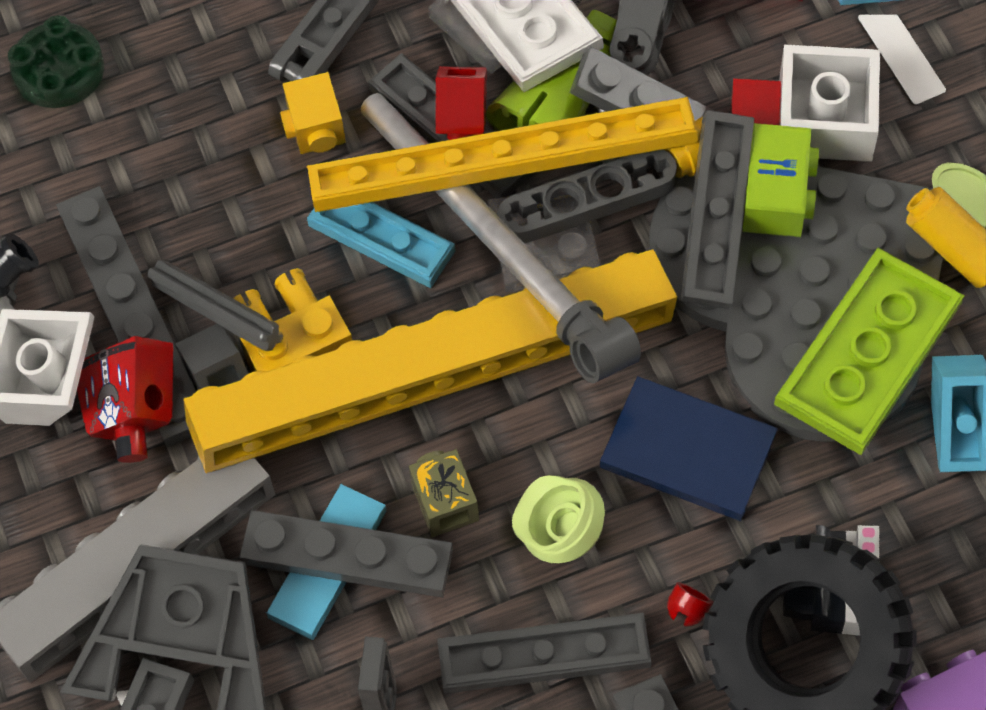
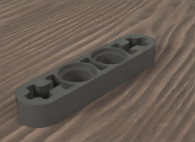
M663 149L629 155L512 195L504 199L499 205L497 215L524 244L663 197L670 193L675 186L676 161L669 152ZM654 166L657 172L663 171V177L655 179L652 174H647V168ZM629 173L633 174V181L637 180V188H632V181ZM604 180H616L623 186V191L616 197H604L596 190L597 185ZM559 195H570L577 200L578 206L569 213H561L553 209L551 202ZM538 204H543L545 220L541 219V212H537ZM520 213L522 218H527V224L519 226L516 221H512L511 215Z

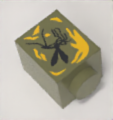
M457 449L446 453L443 451L429 452L421 456L415 464L409 465L411 484L431 537L479 521L478 502Z

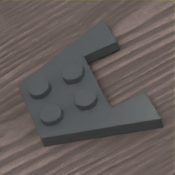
M139 545L60 693L106 701L115 700L124 650L225 667L217 710H267L246 563L155 546Z

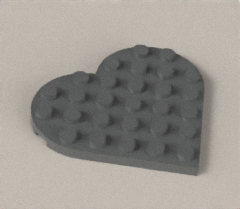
M818 166L817 176H808L807 190H816L813 220L804 219L801 237L742 232V221L733 305L729 309L680 301L695 176L685 175L677 178L670 193L660 198L654 210L649 235V250L654 249L677 295L676 306L692 319L726 332L725 360L729 377L733 386H737L742 396L751 405V411L768 425L776 427L779 431L791 436L812 441L835 442L834 439L774 405L775 397L878 247L939 281L943 257L906 223L909 213L906 208L909 201L922 189L928 188L932 190L933 188ZM924 361L884 422L898 415L912 397L918 384Z

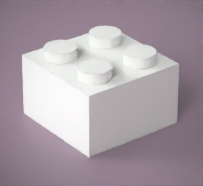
M784 45L779 81H781L779 126L812 128L810 147L819 148L820 159L872 162L879 127L880 50Z

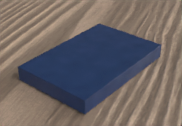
M637 376L600 459V468L742 521L776 438L778 428Z

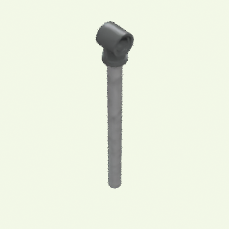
M372 94L364 100L361 106V113L396 150L429 144L382 94ZM469 185L435 191L557 320L556 334L564 344L570 347L572 361L577 371L586 381L594 384L639 362L641 347L631 325L623 318L617 316L605 321L601 308L594 301L584 300L580 302Z

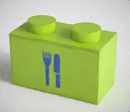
M754 123L742 232L801 237L804 219L813 220L816 190H807L808 176H817L819 148L810 147L812 128Z

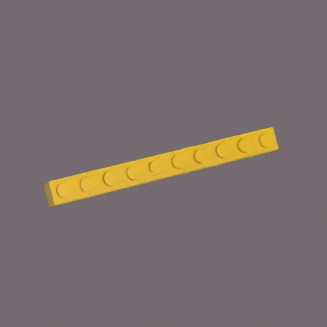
M654 249L639 254L634 252L626 253L611 263L595 268L582 267L573 271L567 277L559 279L580 302L584 300L594 301L601 308L605 321L616 316L621 317L631 325L635 333L672 321L677 295ZM524 288L523 291L504 297L491 296L485 298L476 306L457 312L453 310L443 311L429 321L410 327L407 325L396 326L382 336L363 342L360 340L349 341L342 344L337 350L316 357L312 355L302 356L292 361L289 365L272 371H255L247 374L240 381L228 385L204 387L196 391L192 396L183 399L186 423L204 471L209 473L571 355L570 347L564 344L556 334L557 320Z

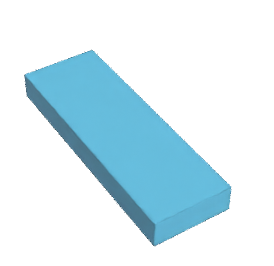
M373 202L315 212V209H313L307 217L309 227L430 289L455 253V243Z
M340 484L320 521L376 530L387 511L385 504ZM289 573L266 612L268 619L314 640L346 582Z

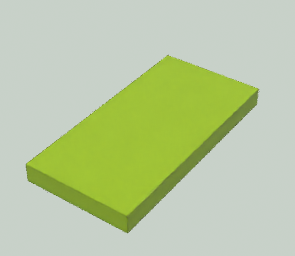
M878 247L776 395L774 405L862 455L961 306L965 295Z

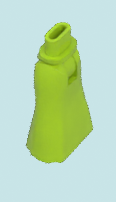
M592 10L586 18L603 37L604 48L599 51L611 57L610 43L617 20L598 10ZM581 61L526 92H523L517 83L513 81L488 106L486 111L487 120L494 127V130L502 131L584 116L590 103L569 93Z

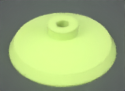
M944 163L938 166L932 174L933 189L941 187L976 221L986 228V175L973 167L960 163Z

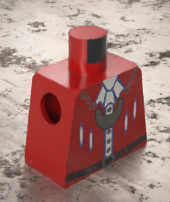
M133 336L84 358L77 393L86 432L91 437L115 440L117 460L119 462L134 463L147 459L146 433L168 425L172 419L173 343Z

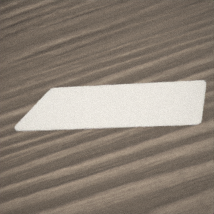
M898 15L858 16L859 21L878 50H880L881 55L913 104L917 105L946 92V88Z

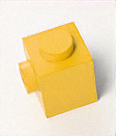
M328 72L283 83L288 110L281 111L280 115L287 139L296 137L300 154L312 151L317 153L326 152L336 145L346 143L341 113Z

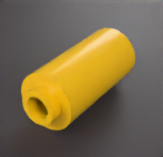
M936 187L932 190L924 188L919 191L907 205L906 210L909 213L906 223L975 288L986 286V229L941 187Z

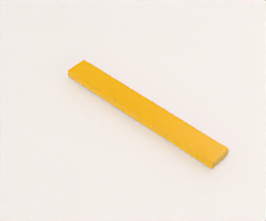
M688 97L308 165L307 168L315 212L695 144L698 143V130Z

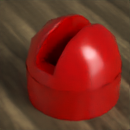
M677 582L668 598L667 611L673 621L677 614L681 612L686 615L683 626H695L704 619L705 613L709 612L713 601L697 589Z

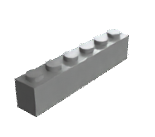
M199 456L198 460L182 472H172L160 482L157 491L142 502H133L125 507L117 516L116 522L104 531L85 537L77 545L75 553L59 565L52 564L44 568L35 577L33 584L18 596H9L0 602V646L29 683L33 682L89 639L139 545H149L195 554L201 553L249 516L251 510H257L275 496L270 475L255 458L205 473Z

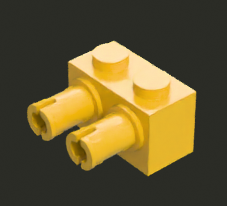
M299 268L289 271L293 278V285H291L285 273L280 275L274 283L291 314L274 321L279 325V331L283 333L282 342L276 343L272 351H264L240 337L247 364L252 372L260 370L272 371L289 365L299 357L306 355L316 357L337 350L342 344L352 341V335L330 295L317 301L305 279V274ZM257 290L245 291L249 300V306L246 305L241 294L233 298L272 320Z

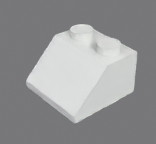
M1 310L0 419L4 423L50 426L72 410L95 317L91 312Z

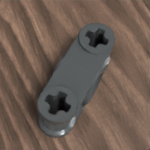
M620 0L618 19L610 43L611 57L645 75H649L658 63L664 35L672 18L675 0ZM638 44L644 53L643 55H635L632 62H630L625 53L626 51H634Z

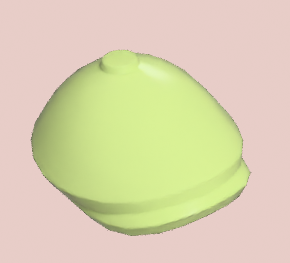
M554 475L539 477L531 483L521 497L512 517V528L516 536L524 542L527 549L538 559L549 563L570 562L585 555L598 541L604 524V502L596 488L585 480Z

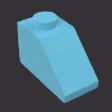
M983 355L932 356L931 408L939 471H986V360Z

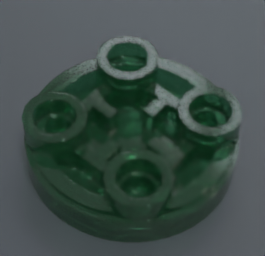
M60 15L49 17L43 25L27 32L8 52L10 72L18 91L28 101L42 107L62 108L84 100L97 88L104 74V57L95 36L84 27L70 23L66 17Z

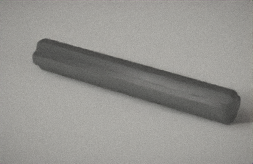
M159 260L155 267L148 269L147 276L152 279V286L264 351H272L276 343L282 342L283 333L279 331L277 323L168 261Z

